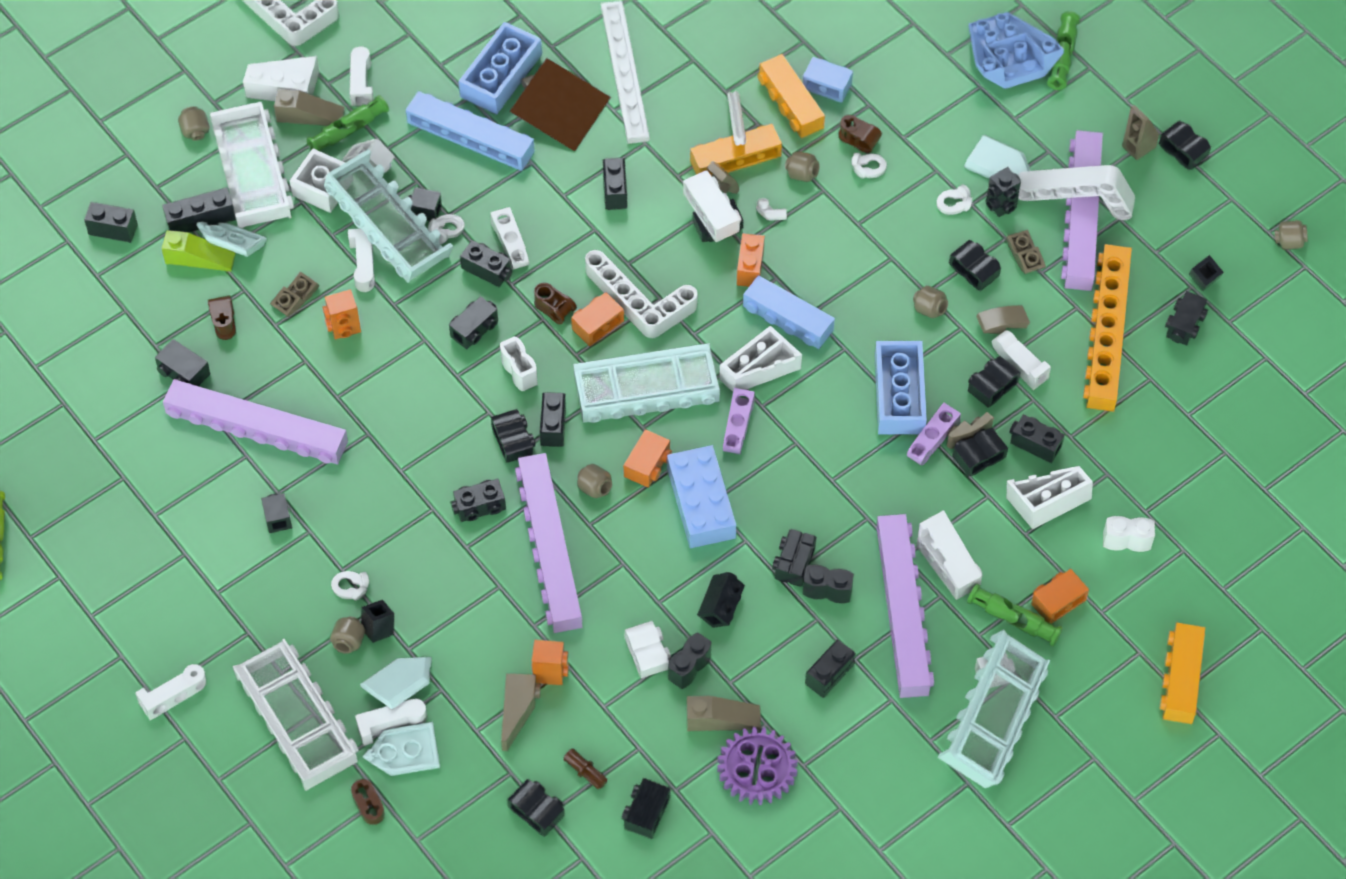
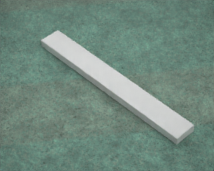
M622 1L601 3L627 143L649 141V133Z

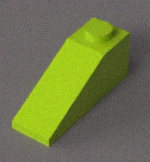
M166 230L161 248L165 264L230 272L236 252L209 243L204 238L186 232Z

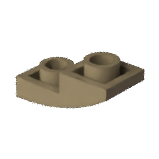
M712 161L707 168L713 173L712 177H715L718 181L719 189L724 193L731 192L737 194L739 186L736 180L718 163Z
M1028 230L1007 236L1008 246L1024 274L1046 267L1038 246H1034Z
M300 271L288 288L283 286L270 304L289 317L314 294L319 285Z
M1023 305L993 308L980 312L976 316L983 333L1001 334L1006 328H1027L1030 323Z
M986 412L981 418L979 416L976 417L971 425L965 420L959 426L954 425L947 434V447L953 449L958 441L974 438V435L981 429L987 430L992 428L994 417Z

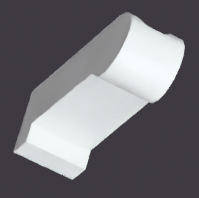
M356 47L351 52L350 98L352 106L367 105L374 100L372 87H367V70L371 66L369 50L365 47Z
M510 207L490 212L491 225L497 233L506 256L510 258L511 269L514 270L528 266L529 260L525 245ZM502 215H506V216H507L506 218H502V219H499V220H498V218H499L500 216H502Z
M361 228L348 229L350 248H356L357 269L354 271L355 286L361 292H368L375 285L373 246Z
M1005 330L992 340V346L997 354L1021 372L1020 377L1032 390H1035L1049 379L1051 366L1045 361L1042 363L1022 343L1017 341L1010 331Z
M197 664L189 665L185 668L183 674L178 675L147 693L145 688L135 692L137 701L151 721L201 691L206 685L205 672Z
M411 699L402 702L394 709L386 706L355 715L363 745L366 746L373 743L372 736L379 735L384 730L424 723L427 719V712L423 701Z

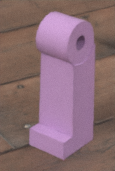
M734 388L723 443V451L741 454L755 402L754 391ZM739 396H746L748 399L740 398Z
M943 402L910 446L907 457L923 466L931 454L947 438L949 430L954 425H960L961 413Z

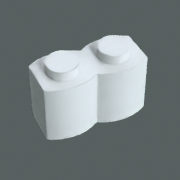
M514 336L501 342L502 364L506 371L512 374L515 386L521 391L536 386V364L526 354L522 341Z
M1122 516L1109 517L1106 520L1103 531V547L1110 550L1128 548L1137 552L1151 550L1155 537V521L1143 517L1131 520Z
M653 621L625 629L624 637L641 678L668 670L671 654L668 647L664 648L661 643L663 635L659 626L655 627Z

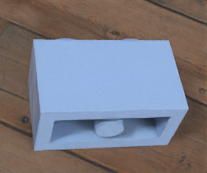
M813 57L803 75V84L809 92L842 103L852 85L853 70Z

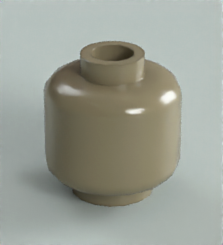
M196 106L188 107L181 111L178 123L183 136L192 138L193 141L203 139L205 137L204 134L210 128L206 113Z
M796 151L786 160L785 169L788 171L791 179L809 182L819 173L820 164L813 154Z
M1300 220L1281 222L1279 230H1275L1276 243H1280L1281 248L1284 250L1302 248L1305 242H1308L1306 224L1303 225Z
M924 286L913 297L915 310L927 317L937 318L947 310L948 300L945 293L931 286Z
M590 464L582 468L578 473V488L590 497L597 499L610 492L612 488L611 475L600 466Z
M350 616L338 619L330 636L331 643L341 653L348 654L354 652L361 646L365 635V628L355 617Z

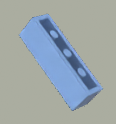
M759 275L743 294V307L753 314L756 313L768 323L782 328L787 334L802 339L809 346L820 349L834 331V317Z

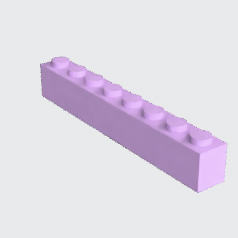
M1076 130L1075 139L1070 140L1069 152H1073V157H1069L1068 168L1101 166L1103 133ZM1099 196L1066 198V205L1070 206L1069 211L1066 210L1065 224L1069 225L1068 229L1064 230L1063 242H1067V247L1063 248L1062 260L1066 261V266H1062L1061 279H1065L1064 288L1092 291L1095 274Z
M175 379L163 400L165 412L172 418L186 419L195 425L203 424L216 431L230 432L239 438H250L259 444L267 443L280 450L297 452L303 457L317 458L324 463L331 462L338 465L348 443L345 429Z
M546 453L518 458L519 467L515 468L517 482L522 481L523 487L519 488L521 501H526L527 507L523 508L525 521H530L531 528H528L530 542H535L536 548L532 549L534 563L539 562L540 569H536L538 582L544 584V590H541L543 604L548 603L549 610L545 611L547 624L553 626L554 633L582 628L580 606Z
M906 514L878 516L876 529L900 698L929 696L930 687H934L933 672L928 670V665H931L930 650L925 649V643H928L927 629L922 628L925 614L924 608L919 607L918 601L921 600L922 595L921 587L916 586L915 580L918 579V566L913 565L912 559L915 558V545L910 544L909 538L912 537V524L907 523Z

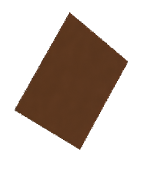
M546 58L510 112L575 152L611 97Z

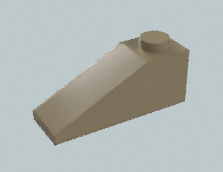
M277 89L274 103L276 120L282 123L328 126L343 117L345 110L343 106L299 90Z
M1133 105L1130 109L1122 147L1138 160L1156 148L1159 133L1150 119Z
M506 674L501 737L502 751H508L534 710L536 698L540 699L541 684H536V675Z
M687 696V731L752 730L753 727L756 730H761L760 705L715 696Z

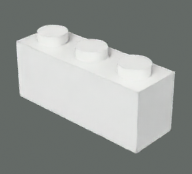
M706 170L683 181V194L715 242L739 232L740 214L736 209L733 210L727 194L721 192L715 177H711Z

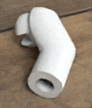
M765 198L757 201V212L766 220H787L786 209L771 208L768 199Z

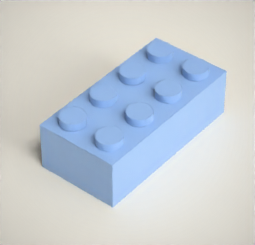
M504 22L459 80L460 97L497 115L521 84V79L527 76L542 56L541 39Z
M876 341L875 378L878 434H920L927 421L922 341Z
M713 445L668 454L667 470L689 547L695 548L736 539V522Z

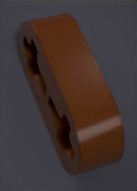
M366 779L355 781L351 787V793L363 820L370 825L379 824L384 819L385 812L372 783ZM362 787L367 792L368 798L366 799L359 793V789ZM369 805H372L375 811L377 810L376 816L369 814Z

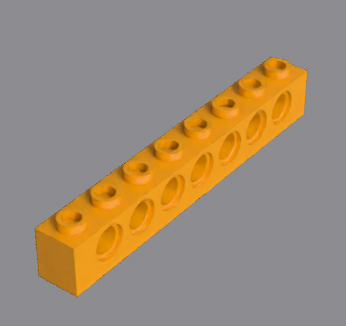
M1105 244L1103 253L1098 254L1097 266H1101V271H1097L1095 284L1099 285V290H1095L1093 303H1097V309L1093 308L1091 322H1095V328L1091 327L1089 341H1093V347L1089 346L1087 360H1091V366H1087L1085 379L1089 380V385H1085L1083 399H1087L1086 408L1112 412L1115 410L1132 248Z

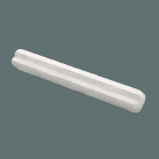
M737 91L729 92L727 96L734 143L737 146L740 144L744 145L746 143L739 93Z

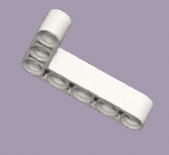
M242 0L284 40L293 46L303 44L331 25L339 17L337 0H315L296 14L281 0Z
M1102 165L1024 171L1018 174L1021 180L1019 200L1035 201L1101 196L1115 218L1129 220L1132 217L1135 195L1120 169L1115 166Z
M592 250L586 254L587 276L603 293L607 292L624 309V315L648 338L660 336L697 309V290L691 285L681 286L653 305L604 253Z

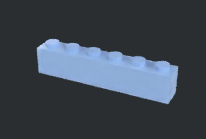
M418 91L406 108L407 123L520 171L524 169L534 154V139L530 136L515 132L507 126L496 124L488 118L477 116L469 110L460 109L450 102L436 99L430 94Z

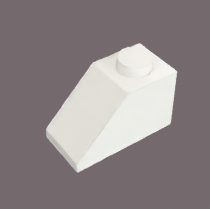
M376 138L353 145L342 160L346 163L369 149L371 151L370 164L373 167L379 164L382 165L385 173L391 167L390 163L395 156Z

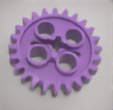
M753 727L751 734L746 729H743V736L741 737L734 733V741L727 739V747H721L722 755L718 756V763L720 764L717 765V772L721 773L719 780L725 781L724 789L732 788V797L740 794V802L745 797L749 798V805H752L754 799H757L759 805H762L765 798L771 804L772 796L780 800L781 791L788 793V785H794L795 779L793 777L797 776V769L795 767H797L798 760L794 759L796 752L789 751L791 743L783 744V735L776 739L774 730L770 735L766 734V728L764 727L761 733H757L755 727ZM763 747L757 783L752 785L758 748ZM750 750L753 754L744 755L742 751ZM769 754L776 755L778 758L770 760L766 756ZM745 772L749 776L746 778H741L737 774ZM771 777L773 781L765 782L762 778Z

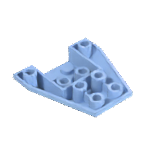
M1009 12L999 13L996 16L969 23L975 66L985 78L1004 89L1045 77L1064 53V49L1053 37Z

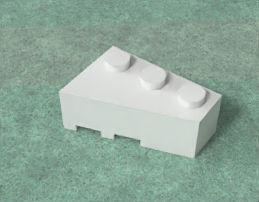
M317 56L249 64L243 80L246 98L275 101L277 89L299 90L313 95L319 74Z
M769 326L720 364L719 379L732 392L734 388L747 390L800 370L802 354L773 327Z
M1080 466L1052 471L1047 476L1036 477V475L1028 476L1027 480L1017 482L1014 479L1008 480L1006 498L1029 526L1035 529L1091 500L1093 481Z
M943 510L921 522L916 546L954 598L957 600L970 593L976 584L981 585L982 571L974 563L945 511Z

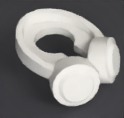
M855 153L852 157L854 172L862 179L865 177H879L886 170L887 163L879 155L866 154L861 156V153ZM875 160L880 164L879 168L877 169L861 167V165H866L869 161Z
M960 185L956 190H947L941 193L937 198L938 210L947 215H954L963 211L967 212L973 202L972 197H970L969 188L965 185ZM948 197L963 200L957 202L952 207L944 204V199Z
M442 215L430 221L428 230L432 232L437 229L441 235L439 243L443 244L448 238L457 237L463 232L464 221L457 215ZM446 223H453L457 229L449 230L442 229L441 227H444Z
M351 571L340 572L332 580V590L340 598L360 600L366 594L369 577L366 572H361L360 574ZM347 578L353 584H357L360 587L358 589L349 588L343 590L339 587V582Z

